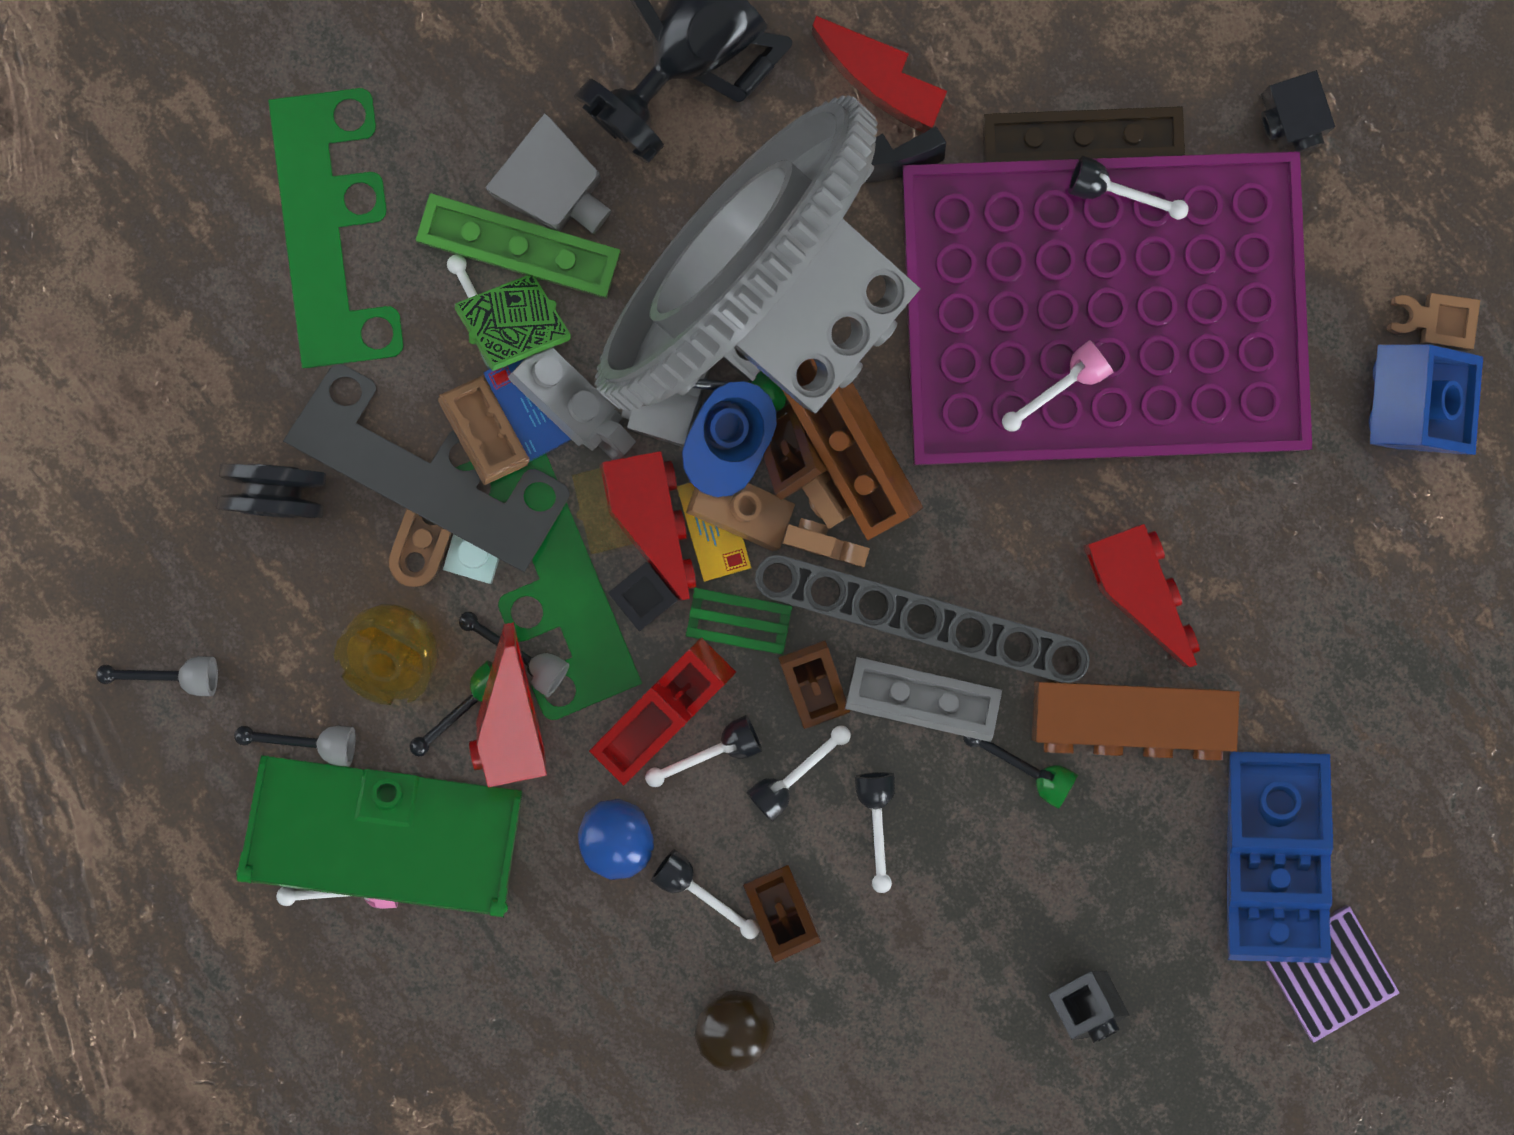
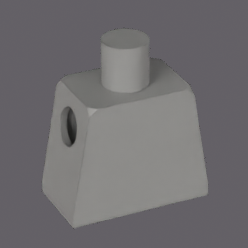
M545 113L485 187L494 199L543 226L560 232L571 218H574L594 234L604 224L612 211L591 195L602 180L600 173Z

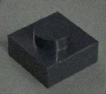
M645 562L608 592L639 632L678 601L648 562Z

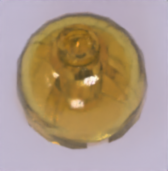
M381 604L362 610L344 628L337 640L334 651L335 663L339 658L340 665L345 670L341 677L347 686L363 698L385 705H391L394 699L408 698L406 703L415 701L427 689L439 655L434 632L427 621L413 610L395 604Z

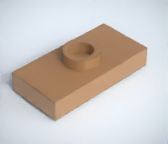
M484 375L439 395L438 402L483 485L489 484L528 465L530 459Z
M750 483L732 496L713 497L704 494L695 487L686 513L770 551H776L781 547L795 504L785 499L780 500L776 495Z

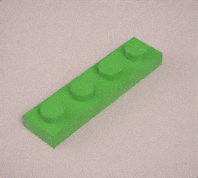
M432 193L429 194L416 237L417 243L604 299L608 298L621 255V250Z

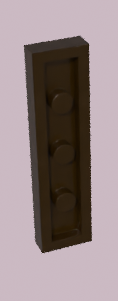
M1183 106L992 113L983 115L984 162L1079 159L1081 156L1097 159L1185 155Z

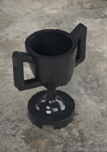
M630 0L653 39V68L633 90L619 88L609 91L597 81L589 78L574 95V98L585 103L582 108L614 139L618 137L624 143L629 141L636 147L632 153L645 163H650L664 147V143L650 128L652 115L648 106L651 99L667 81L671 79L693 78L731 100L742 102L751 95L773 70L774 65L790 49L792 39L785 35L764 32L767 29V24L748 0H668L660 17L657 16L649 0ZM750 44L768 46L735 81L734 85L710 72L729 61Z

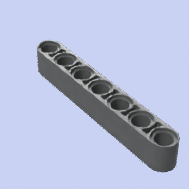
M774 555L767 557L759 564L756 570L755 582L757 588L763 596L771 600L1057 682L1072 683L1078 681L1086 674L1089 668L1090 657L1087 649L1081 642L1069 637L786 556ZM775 563L787 566L792 575V582L789 588L782 592L768 590L763 582L765 569ZM829 577L838 584L840 590L839 597L830 606H821L812 598L811 587L818 578ZM868 591H877L886 599L887 610L879 619L869 620L860 612L859 601ZM919 604L929 607L935 617L932 628L922 634L914 632L907 622L909 611ZM967 618L976 620L982 629L980 641L972 647L961 645L955 635L958 624ZM1014 632L1024 634L1030 644L1027 656L1018 661L1009 659L1004 651L1006 638ZM1062 646L1072 648L1077 656L1075 669L1065 675L1058 673L1052 664L1054 652Z

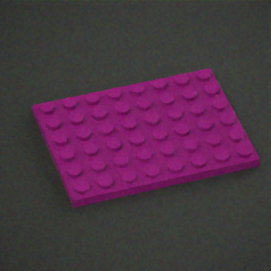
M1300 151L1094 159L1106 167L1111 182L1170 202L1174 200L1185 201L1189 211L1187 216L1180 220L1172 218L1168 211L1109 191L1095 199H1083L1069 194L1070 180L1079 159L903 165L902 193L906 276L921 288L907 304L913 465L1312 450ZM1091 340L1104 356L1113 373L1101 382L1093 385L1075 381L1023 419L1018 430L1013 432L1007 431L1002 425L1003 416L1008 412L1019 411L1070 373L1072 355L1079 347Z

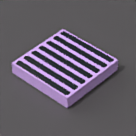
M1348 905L1330 914L1331 959L1329 963L1265 961L1313 1043L1400 993Z

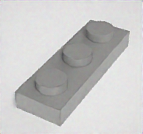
M856 657L845 709L991 742L994 736L1002 690Z

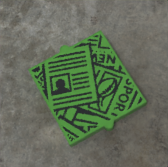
M526 275L455 303V310L469 332V343L477 345L492 371L567 342L571 337V334L556 312V301L549 300L537 279Z

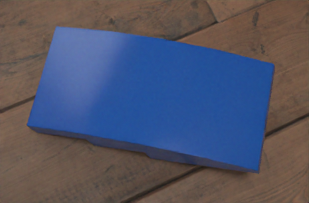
M1230 752L1227 825L1228 960L1329 963L1331 959L1330 907L1332 905L1331 854L1333 851L1330 754Z

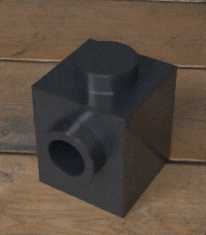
M1317 70L1269 85L1261 94L1266 111L1261 113L1263 127L1269 140L1276 139L1279 150L1294 146L1295 151H1300L1301 153L1325 144L1323 136L1336 127Z
M1107 970L1090 971L1048 994L1071 1040L1090 1037L1093 1043H1097L1117 1033L1120 1030L1117 1022L1129 1016Z

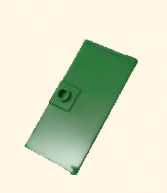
M261 755L243 852H241L239 866L236 869L237 881L474 912L504 918L505 913L508 911V882L521 807L522 790L488 787L424 778L409 774L350 768Z

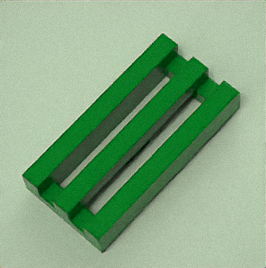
M695 588L686 637L696 639L702 637L707 641L783 655L792 606ZM704 599L781 614L779 624L701 609ZM699 619L777 633L776 641L772 643L698 629Z

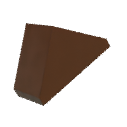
M790 404L776 412L777 426L772 440L763 455L775 495L780 500L801 490L803 486L828 471Z
M826 640L778 657L804 729L850 713V710L845 709L847 700Z
M788 865L743 885L775 963L821 942L819 931Z

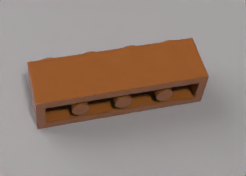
M814 359L805 360L798 367L796 377L800 386H805L814 380L817 374V365ZM853 382L845 388L838 387L816 414L802 407L782 390L867 541L923 509L920 500Z
M1034 681L1032 741L1044 743L1043 752L1073 753L1074 744L1094 745L1093 754L1123 756L1125 746L1143 747V757L1173 758V749L1193 750V759L1223 760V751L1237 752L1240 691Z

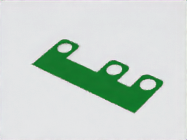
M364 88L269 99L302 369L395 357L403 349L399 312L391 306L349 311L339 227L376 223L385 217L386 202L383 180L375 172L332 176L329 143L367 139L374 134L376 123L372 95ZM346 99L360 102L366 113L362 126L353 131L341 129L334 120L336 106ZM355 183L368 184L376 194L375 206L366 214H354L345 205V193ZM374 317L384 318L391 324L393 329L391 342L382 349L370 348L362 340L361 330L364 323Z
M547 454L530 461L527 466L491 482L489 495L502 503L506 502L522 475L530 469L539 470L557 480ZM471 461L455 467L462 471L475 469ZM532 483L524 491V501L532 510L546 511L555 503V492L546 483ZM566 502L532 559L540 579L502 595L498 602V608L505 624L514 622L511 616V608L519 598L529 596L540 602L543 608V617L539 624L532 628H522L514 622L518 642H524L557 627L561 628L572 658L565 660L569 663V669L565 676L569 677L575 684L576 693L574 699L566 706H554L546 700L542 693L531 685L543 715L550 720L560 719L643 684Z

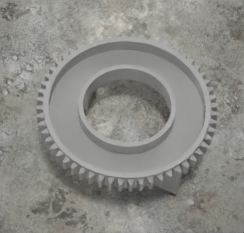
M842 95L838 99L836 97L833 98L829 103L825 101L821 106H816L774 135L725 180L660 255L631 296L615 323L604 346L603 354L599 358L601 363L596 368L598 370L595 375L597 379L595 382L596 389L618 409L623 411L628 409L631 411L634 407L639 409L641 406L659 403L676 393L683 396L695 386L701 375L713 367L719 360L723 359L741 376L751 381H754L755 376L761 370L797 403L816 414L838 387L845 388L857 377L863 367L860 360L873 345L875 347L882 345L893 334L897 327L896 317L921 288L843 219L862 184L870 177L874 170V166L871 163L876 144V137L874 135L878 132L876 117L855 97L850 95L844 97ZM881 275L886 283L885 294L878 302L871 304L866 294L867 286L874 277ZM847 317L851 323V334L845 342L836 345L831 335L833 325L839 319ZM735 349L738 350L743 356H738ZM814 359L817 365V374L814 380L805 386H800L796 377L798 367L805 360Z

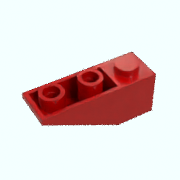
M659 451L602 462L599 466L609 515L678 601L690 599L688 589L696 588V579L691 558L682 559L679 540L687 539L681 509L673 511L669 491L677 490L672 461L663 462L662 452Z
M1141 524L1084 545L1083 548L1100 593L1183 667L1196 666L1194 654L1200 652V647L1191 625L1183 626L1176 607L1182 605L1181 595L1172 577L1165 579L1159 560L1164 559L1165 554L1156 531L1148 532L1145 524Z

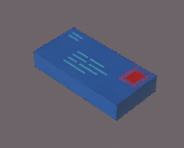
M522 359L495 371L489 369L483 373L528 455L530 462L572 440L509 380L508 376L524 360Z

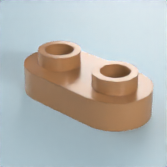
M406 509L389 556V568L393 577L399 583L409 587H421L432 582L440 570L452 533L438 525L427 524L423 517ZM413 553H420L425 560L424 567L418 572L411 571L407 565V560Z

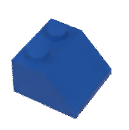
M1430 344L1378 345L1377 360L1373 367V379L1375 382L1373 410L1369 416L1370 444L1403 450L1476 455L1483 356Z

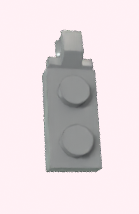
M553 347L525 358L508 376L509 380L578 446L584 444L592 451L599 446L612 460L622 458L636 443L634 438L619 424L622 417L618 411L614 410L615 407Z

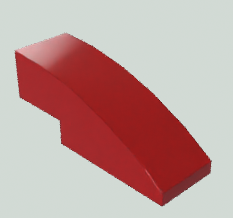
M815 17L812 25L813 38L829 61L853 87L874 105L898 121L922 133L933 128L947 91L902 73L909 53L821 17Z
M701 637L589 752L624 786L734 676L736 671Z

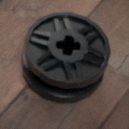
M220 464L219 477L241 483V494L218 496L216 509L256 516L323 518V505L301 498L302 489L325 486L326 473L277 465Z

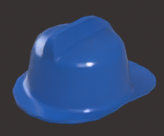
M745 381L728 382L716 388L698 411L697 417L686 437L682 458L683 468L690 483L702 493L713 497L732 496L744 489L754 476L777 426L776 409L770 396L759 386Z

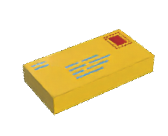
M691 483L677 486L704 582L751 569L743 538L687 514L686 511L695 486Z

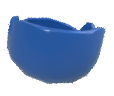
M621 799L600 801L584 814L578 830V845L585 864L592 872L609 880L631 878L647 866L652 857L651 852L654 849V837L644 812L638 806Z

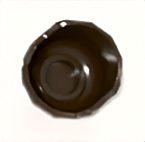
M732 990L725 992L705 1007L698 1017L694 1036L700 1054L711 1065L724 1071L733 1070L735 1072L746 1069L756 1063L766 1053L772 1041L775 1023L769 1007L755 994Z

